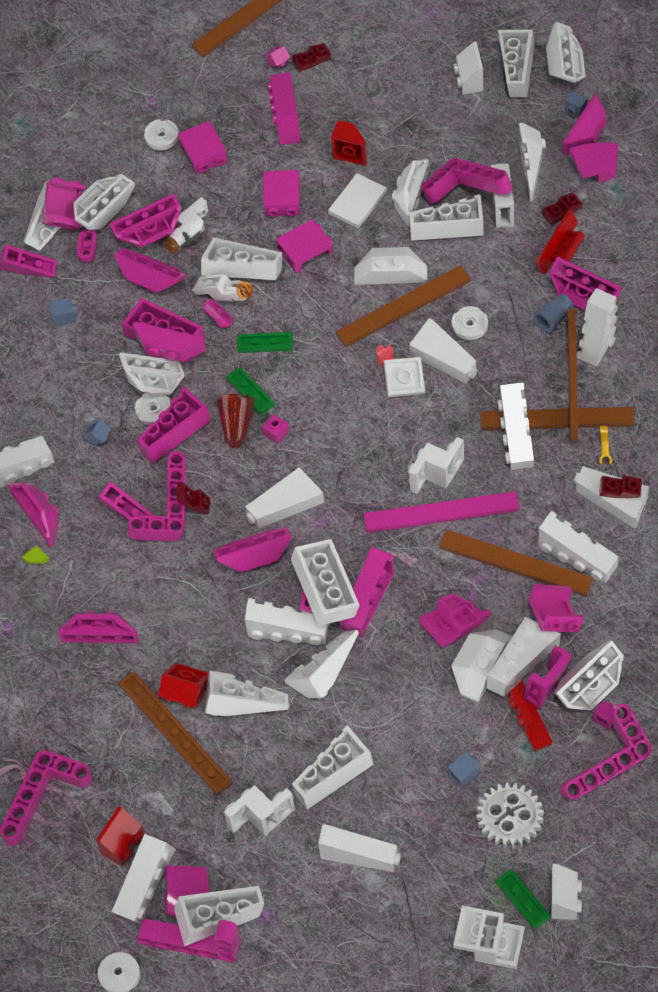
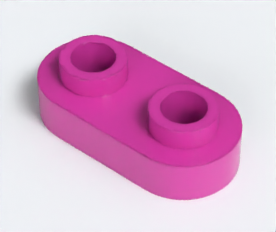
M85 229L79 234L77 255L80 261L90 262L96 256L97 235L94 230Z
M206 299L203 304L204 312L211 316L219 327H230L233 322L232 316L216 301Z

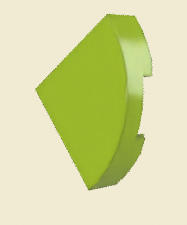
M36 545L22 556V560L27 564H44L49 561V557Z

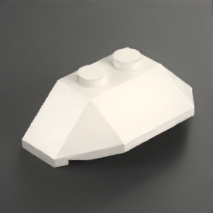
M555 22L546 46L549 75L576 83L586 77L582 48L577 38L572 34L571 27Z
M429 159L413 160L403 170L402 175L398 176V187L392 194L395 209L407 226H410L409 212L416 211L422 194L421 185L426 181L429 173Z
M122 174L116 175V177L97 180L73 203L75 221L89 230L102 229L125 207L135 182Z
M409 247L372 248L354 268L355 285L427 283V265Z
M128 353L119 354L129 383L142 392L171 395L185 376L179 361Z
M497 629L470 633L451 666L461 696L479 703L487 689V675L513 636Z
M612 640L606 642L588 653L559 681L555 694L568 709L591 711L619 684L624 655Z

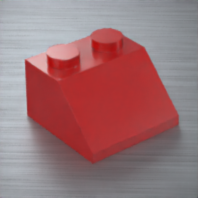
M338 120L331 135L333 158L367 166L366 142L357 127L350 122Z
M175 662L162 674L158 696L168 702L182 703L183 706L188 708L196 707L202 701L206 692L209 672Z
M118 806L96 839L101 855L123 866L126 861L128 862L131 859L136 845L141 843L144 830L137 820Z

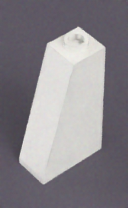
M509 164L491 165L493 168L506 171L511 181ZM512 190L504 195L493 193L496 228L513 227L514 201Z
M430 318L409 344L411 356L421 357V361L467 384L470 378L473 379L477 373L476 360Z
M583 466L581 472H577L574 479L576 492L626 524L636 528L648 498L649 487L641 486V496L639 498L599 496L600 478L602 476L621 478Z
M298 468L245 506V517L250 524H255L258 528H262L324 503V495L319 487Z
M322 825L318 842L321 859L394 872L395 865L399 866L401 853H398L397 845L329 825Z

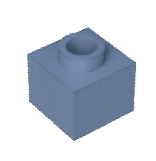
M572 91L565 100V112L579 118L587 106L588 98Z
M100 419L89 423L82 438L93 446L103 444L109 437L108 433L111 427Z

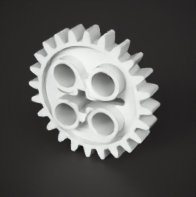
M506 782L505 788L498 784L497 791L492 787L490 788L491 795L484 793L485 800H479L480 807H477V813L479 814L476 816L477 821H480L478 828H483L482 835L489 834L488 841L495 839L496 846L503 842V848L507 846V843H510L511 847L514 848L515 843L522 847L523 840L530 843V836L536 838L535 831H541L539 824H543L541 816L544 815V811L540 809L542 808V803L537 802L538 796H532L531 789L525 792L524 785L518 789L517 783H514L513 788H511L508 782ZM514 799L517 803L509 804L508 801ZM494 810L501 812L499 815L491 814ZM522 815H526L529 817V819L521 820L519 817ZM510 826L513 829L511 831H504L502 828Z

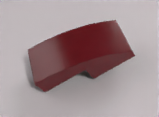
M321 43L309 46L307 52L292 55L291 60L298 71H303L326 61L331 57V53L326 45Z
M572 192L559 197L557 203L543 208L541 214L553 225L562 221L568 210H572L575 213L583 206V203Z
M624 475L621 479L602 476L600 478L599 496L639 498L641 496L642 479Z
M184 482L177 484V501L195 512L205 515L209 514L211 500L208 495L201 489L193 491Z

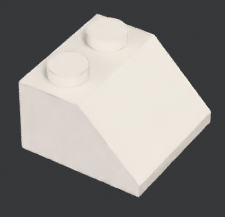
M473 42L456 56V64H453L455 75L458 74L457 86L461 88L462 94L483 91V67L477 42Z
M558 864L552 865L551 919L577 920V912L581 913L582 901L577 900V892L581 893L582 880H578V872Z

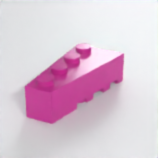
M291 72L270 75L271 82H268L273 123L277 124L280 145L301 142Z
M142 297L121 324L124 336L138 339L133 327V323L138 322L204 337L205 340L202 326Z
M183 387L180 390L179 396L177 398L174 397L170 402V406L158 415L157 421L151 423L137 439L141 454L152 464L211 421L207 406L187 388Z
M371 547L353 588L360 606L354 618L339 621L341 630H357L358 636H363L394 575L392 554Z

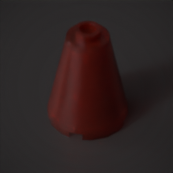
M226 394L217 399L225 443L231 448H239L245 442L255 404V399L251 396L244 395V398H240L238 394Z

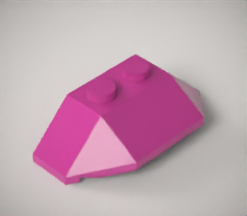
M598 93L593 94L568 136L563 141V154H570L569 148L593 142L596 143L600 131L605 129L607 125L606 111Z
M173 193L109 223L117 239L138 247H144L174 232L181 211V205Z
M126 248L114 254L125 278L132 281L135 285L148 288L151 292H159L181 281L186 276L177 268L147 255L129 251Z
M560 257L556 258L549 273L558 296L566 294L574 306L585 311L587 302L596 288L615 296L616 301L622 290L621 286Z
M138 322L133 323L136 337L146 354L150 356H159L170 361L189 362L206 349L204 337Z
M27 483L8 484L12 497L48 546L52 547L60 523L57 516L59 511L54 504L50 505L47 494L44 491L41 492L37 486Z
M283 527L229 542L220 548L213 549V552L218 562L239 572L251 571L255 567L270 565L274 561H278L292 537L288 528Z
M87 611L86 613L75 614L58 630L61 642L139 643L137 631L119 613L112 611L105 613Z

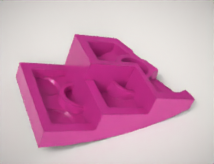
M590 143L569 148V153L582 179L596 176L598 183L615 178L619 148L617 143Z
M452 593L438 599L435 611L420 616L418 622L443 648L473 631L488 619L492 612L489 610L483 611L475 607V603L464 600L462 597Z
M166 865L164 870L167 884L164 894L166 914L176 917L174 909L179 896L209 893L207 868Z

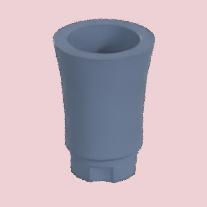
M566 294L555 297L546 306L533 313L535 324L542 331L551 333L561 319L568 314V310L573 307V302Z

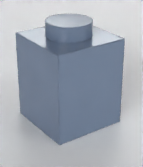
M71 297L49 302L54 326L76 322L75 315H78L76 304H72Z
M467 752L448 766V776L461 789L480 774L479 761Z

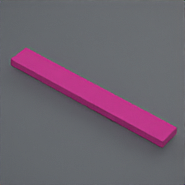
M516 491L369 512L364 513L366 533L516 512L519 511Z

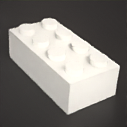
M332 539L295 547L291 561L318 626L354 618L360 605Z

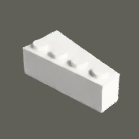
M498 30L509 96L527 97L535 46L533 30Z
M476 195L474 199L466 200V198L460 199L458 203L450 205L449 203H444L435 209L429 207L409 212L411 241L483 236L481 195Z
M214 237L201 258V275L204 276L225 274L227 277L276 280L282 270V252Z
M597 288L587 302L584 317L585 323L581 332L583 333V338L579 343L581 350L577 353L578 359L596 367L608 347H612L616 337H614L617 320L615 313L618 308L615 296Z
M524 384L500 385L501 400H498L499 411H503V417L500 418L501 428L506 431V435H503L504 446H508V452L505 453L506 464H510L511 470L534 467L531 436L529 435V421L526 416Z
M43 436L21 442L15 448L10 446L3 448V451L0 452V488L54 463L52 453Z
M551 511L539 527V547L545 553L553 554L564 563L567 562L573 565L580 572H586L594 580L606 583L618 566V556L598 542L593 544L588 535L583 532L577 533L571 528L572 524L566 520L564 523L555 518L557 514Z
M248 598L245 614L248 637L256 640L262 638L271 639L276 642L285 640L292 643L306 642L312 645L326 644L329 624L318 626L313 613L302 610L297 612L290 606L277 608L272 606L273 603L264 602V605L257 604L255 599Z
M525 617L487 675L486 688L503 697L506 696L525 675L530 674L537 664L541 661L543 662L548 657V654L552 652L555 645L559 647L561 634L555 631H541L537 622Z
M348 725L342 730L343 733L338 738L335 737L328 749L318 755L312 766L309 765L292 783L295 796L307 810L373 765L371 752Z
M144 834L113 907V913L136 923L144 919L147 913V906L155 894L165 867L169 864L176 850L167 842Z
M259 886L179 896L174 911L184 946L215 935L219 920H228L238 926L258 918L263 909L264 901Z

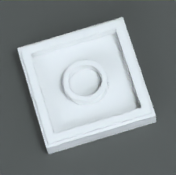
M421 357L383 361L388 397L425 394Z

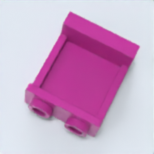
M210 121L178 133L179 144L182 149H185L193 164L195 174L205 172L228 161L226 150Z
M299 170L263 172V198L266 217L300 215Z
M54 177L46 183L42 224L75 231L80 229L82 225L75 221L73 203L82 195V191L86 189V186L81 185L78 181L67 182L59 177Z
M313 219L276 238L277 250L282 252L283 258L295 273L302 271L301 264L325 251L329 255L333 253L331 238L329 236L326 237L321 225L316 224Z
M533 585L528 601L541 631L578 633L584 618L582 615H575L570 605L569 598L572 593L570 586Z
M555 645L547 664V669L550 670L543 679L533 672L529 677L523 698L540 709L558 686L559 681L566 675L572 655L565 649Z

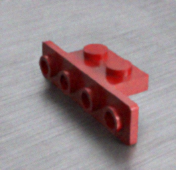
M572 210L567 211L536 260V265L542 274L547 273L557 257L570 261L585 237L582 231H573L578 224V220Z
M521 680L507 694L508 703L511 710L515 711L518 725L523 727L533 750L537 751L552 745V739L536 707L523 698L526 687Z

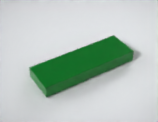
M293 333L238 334L237 351L238 353L293 351Z
M241 366L226 376V380L260 416L275 406L274 401Z
M512 868L495 880L497 886L533 930L551 918L550 914Z

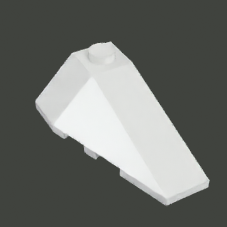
M519 123V148L529 201L531 202L534 200L543 149H546L545 139H541L540 131L524 123Z
M45 182L38 197L23 242L37 251H40L60 229V227L42 224L47 182Z
M350 630L341 633L326 645L327 650L321 651L318 654L315 653L311 657L312 661L305 667L302 664L297 667L284 680L285 683L308 699H321L326 696L359 634L358 631Z
M209 671L205 697V713L214 716H233L288 710V694L268 687L258 688L252 685L253 682L248 680L245 683L236 680L234 675Z

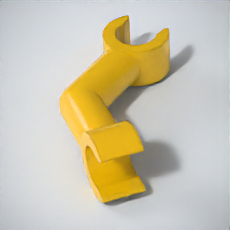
M600 426L602 456L599 458V463L602 465V458L608 457L609 464H611L608 427Z

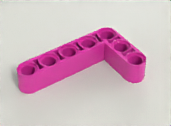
M459 158L449 160L421 185L424 196L430 204L441 200L458 184L499 195L507 194L513 189L506 171Z
M173 451L168 455L166 516H132L129 519L127 531L130 538L134 540L178 541L183 537L185 506L177 501V497L172 496L177 495V484L185 483V456L182 452Z
M613 705L608 712L609 718L625 746L563 782L560 786V793L564 798L577 799L651 754V744L628 705ZM618 708H621L624 713L621 719L617 716ZM628 726L633 728V735L631 737L627 734ZM638 744L643 746V753L641 755L637 752ZM622 754L626 756V763L624 765L619 760ZM604 764L609 766V773L607 775L602 771ZM587 774L591 775L592 777V783L590 785H587V783L585 782V777ZM570 784H572L575 787V793L573 795H570L568 793V787Z
M47 750L38 752L0 828L5 843L14 846L21 841L51 777L77 787L85 788L92 783L89 767L82 762ZM49 760L48 764L41 765L42 762ZM62 767H68L65 771H59ZM81 773H86L84 777H78ZM41 778L40 781L33 782L34 779ZM29 795L33 796L29 800H24ZM19 813H24L21 818H15ZM10 831H15L12 836H7Z
M142 919L136 941L147 946L235 962L241 938L238 927L234 922L219 920L215 935L184 946L179 925Z

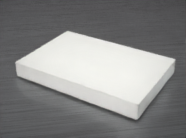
M357 173L329 208L328 214L359 229L386 194L387 187Z

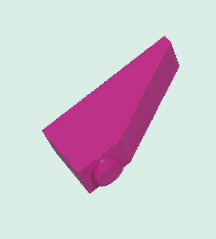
M5 245L1 251L0 269L24 275L54 277L57 260L9 245Z
M111 481L97 497L100 502L127 521L136 515L155 516Z

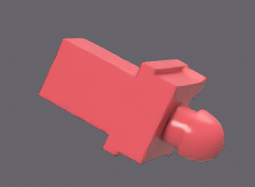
M390 344L386 348L383 345L377 346L375 352L378 365L384 367V360L394 359V349Z

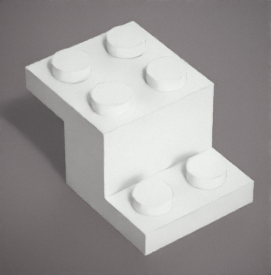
M456 437L454 442L448 445L447 451L430 443H427L424 449L421 448L416 462L412 463L408 469L410 491L418 494L426 480L447 489L464 460V440Z
M254 785L251 789H246L236 802H231L226 807L224 814L227 826L234 833L249 820L266 836L295 810L293 795L286 788L283 792H278L270 801Z
M462 905L453 948L475 952V961L517 969L525 927L504 923V913Z

